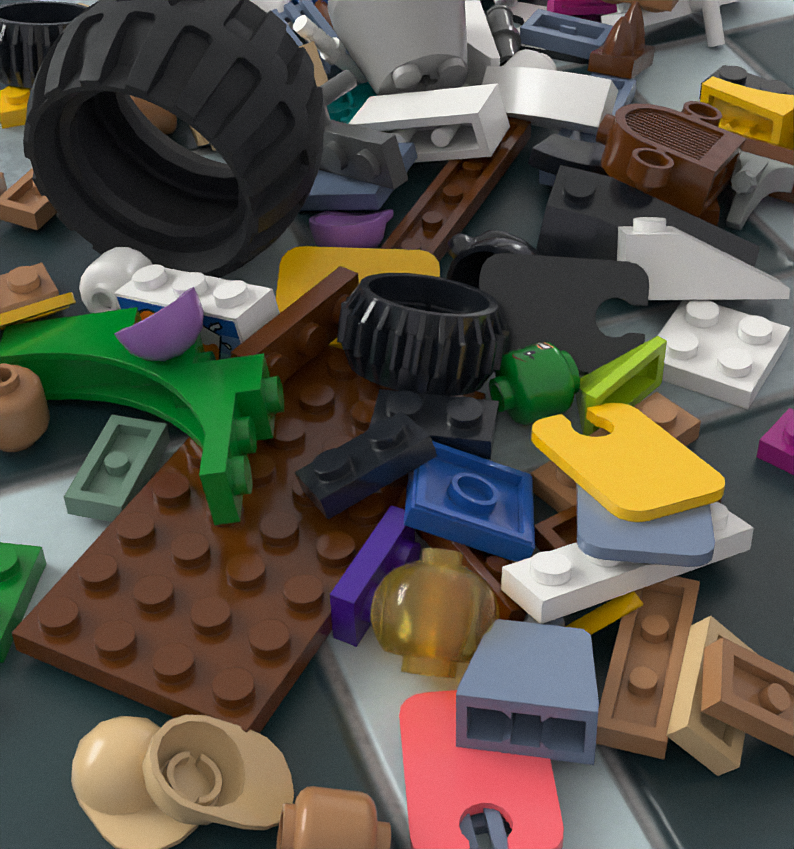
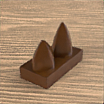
M634 1L625 16H621L614 24L604 45L590 53L587 71L632 79L653 64L655 47L645 45L644 21L639 2Z

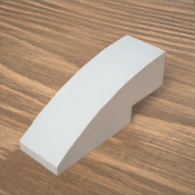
M487 66L482 85L498 83L506 114L509 117L531 121V125L560 131L561 128L594 135L597 134L606 114L612 115L618 94V89L610 79L530 67Z

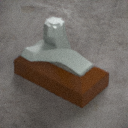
M732 132L746 138L731 181L728 184L732 186L733 194L726 226L741 230L755 207L766 196L794 204V149Z

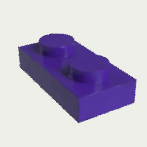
M392 505L389 507L330 593L334 639L357 647L371 624L377 626L385 618L390 606L392 592L401 578L407 580L414 573L420 558L421 545L415 541V529L404 525V509Z

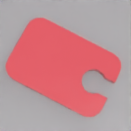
M457 690L424 692L415 694L405 700L400 707L399 722L411 849H470L469 840L461 833L460 823L467 814H470L471 817L483 813V808L499 811L501 817L510 824L512 831L507 837V849H562L564 826L551 759L456 747Z

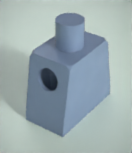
M527 613L524 622L502 619L490 622L457 688L456 747L594 765L599 700L591 634L584 629L565 627L563 617L540 624Z

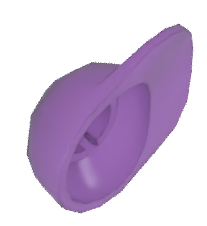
M393 209L369 213L327 211L310 217L309 225L315 244L318 247L377 249L384 238L386 223L393 217Z
M195 288L188 289L175 301L132 326L119 330L114 335L132 355L146 361H166L182 355L196 342L203 328L204 310Z

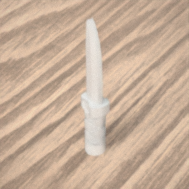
M305 15L295 20L293 30L302 38L308 40L309 43L314 41L322 59L330 65L335 64L342 71H351L358 82H368L352 57L346 52V48L341 40L337 37L331 38L328 34L326 35V32L318 28Z

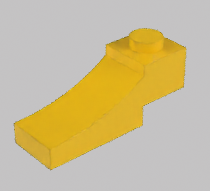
M714 76L702 83L700 102L712 105L722 113L719 128L794 149V95L757 90Z

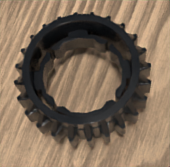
M26 1L0 5V83L15 87L32 88L38 70L53 43L63 30L88 7L56 1Z
M380 273L363 278L352 294L346 297V301H342L337 342L342 344L350 368L361 377L373 383L399 391H412L417 394L458 396L478 391L495 370L501 369L509 330H507V324L503 321L497 300L478 288L454 280L429 275Z

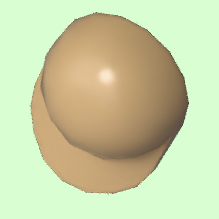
M185 714L167 721L153 735L142 763L146 790L154 803L163 813L184 824L209 825L214 822L245 830H267L279 825L283 803L293 804L294 789L291 772L283 753L268 737L252 730L246 733L241 729V726L207 715Z
M119 716L100 722L80 740L73 759L71 782L78 803L102 837L115 849H168L181 843L199 826L178 822L163 813L146 790L142 763L153 735L161 728L148 718Z

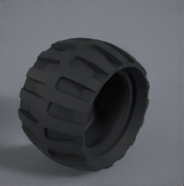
M99 0L80 13L53 43L38 70L30 91L24 126L23 146L25 158L31 161L33 168L32 179L41 196L48 198L58 212L57 217L70 231L75 230L93 245L92 249L101 255L115 247H129L141 252L153 265L158 264L165 268L190 273L199 272L216 278L232 273L269 248L285 232L303 207L319 170L323 153V135L326 118L322 87L316 85L314 64L304 47L299 48L286 31L287 25L271 10L268 13L249 0ZM130 95L153 103L185 121L218 151L227 164L200 156L170 139L149 121Z

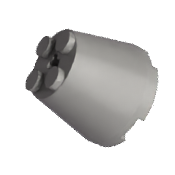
M328 0V13L334 32L377 96L462 87L468 77L465 0Z

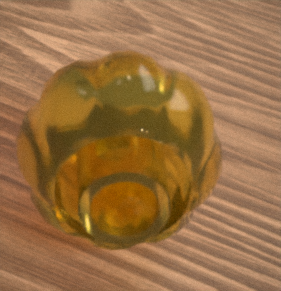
M423 548L421 561H414L394 568L382 579L376 588L371 603L370 615L373 633L384 652L403 656L401 672L456 679L458 663H470L483 635L492 629L496 620L500 619L499 605L495 593L486 580L468 569V567L462 566L463 553L446 549Z

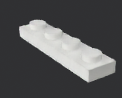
M719 502L711 503L710 510L715 547L713 558L706 565L750 550L754 530L751 525L728 511L727 507ZM577 542L551 551L540 552L533 557L503 566L501 590L538 623L543 624L706 565L681 567L602 560L584 554L578 548Z

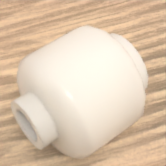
M115 247L104 252L88 266L81 276L79 290L82 301L88 311L92 314L120 310L114 292L132 280V276L137 270L153 265L152 262L141 252L129 247Z

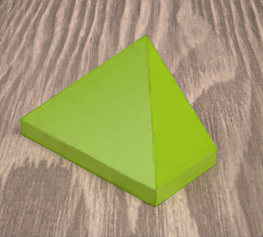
M656 336L580 378V390L575 396L582 435L589 436L600 428L586 419L588 407L605 403H623L634 407L662 384L667 340Z

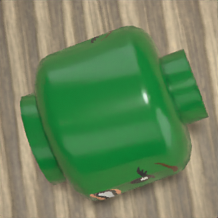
M538 342L504 353L501 369L495 370V378L489 381L491 399L499 401L498 411H506L516 423L522 425H531L542 418L564 414L570 409L575 394L580 390V376L574 359L567 351H560L550 342Z

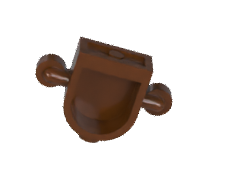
M688 101L684 104L682 112L653 104L638 103L622 106L616 111L615 116L611 114L604 116L599 125L595 140L597 143L605 145L601 165L610 177L699 218L730 183L746 138L719 128L722 113L714 106L698 101Z

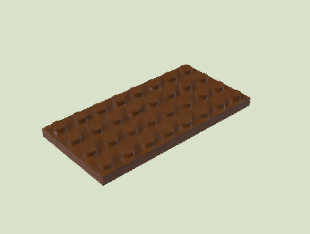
M330 345L326 346L317 357L309 360L291 375L282 385L284 412L275 414L273 438L257 440L256 453L248 454L247 456L252 472V493L243 495L240 522L214 525L199 477L203 450L189 437L13 630L12 636L16 651L174 718L185 714L207 715L241 726V729L246 733L249 730L260 733L332 631L330 593L391 505L397 506L404 487H407L408 481L407 473L328 520L302 491L294 472L312 463L320 453L332 448H338L366 432L371 423L379 390L395 389L373 383L355 373L348 364L344 350ZM479 391L455 396L486 400V394Z

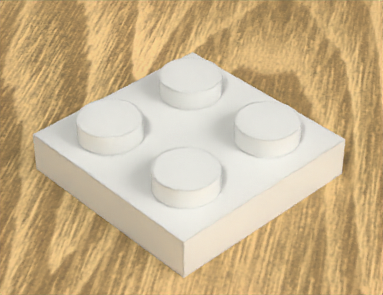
M682 300L658 334V336L667 340L662 381L748 410L787 346L791 327L769 321L762 316L749 315L717 305L710 300Z

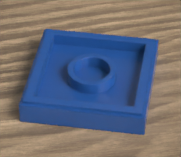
M432 441L438 456L408 473L404 525L516 562L530 558L535 549L533 477L531 474Z

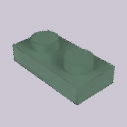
M111 415L64 495L67 513L112 522L148 483L170 442L167 424Z

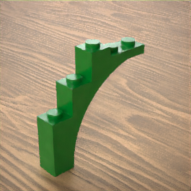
M138 307L6 326L0 342V364L18 365L31 369L41 379L46 400L81 399L126 405L156 415L188 434L203 450L199 477L214 525L240 522L243 495L252 493V472L247 456L248 454L256 453L257 440L273 438L275 414L284 412V393L281 379L279 376L270 377L264 353L216 360L213 351L205 352L199 334L196 342L182 355L166 361H146L132 355L114 335L119 330L142 321Z

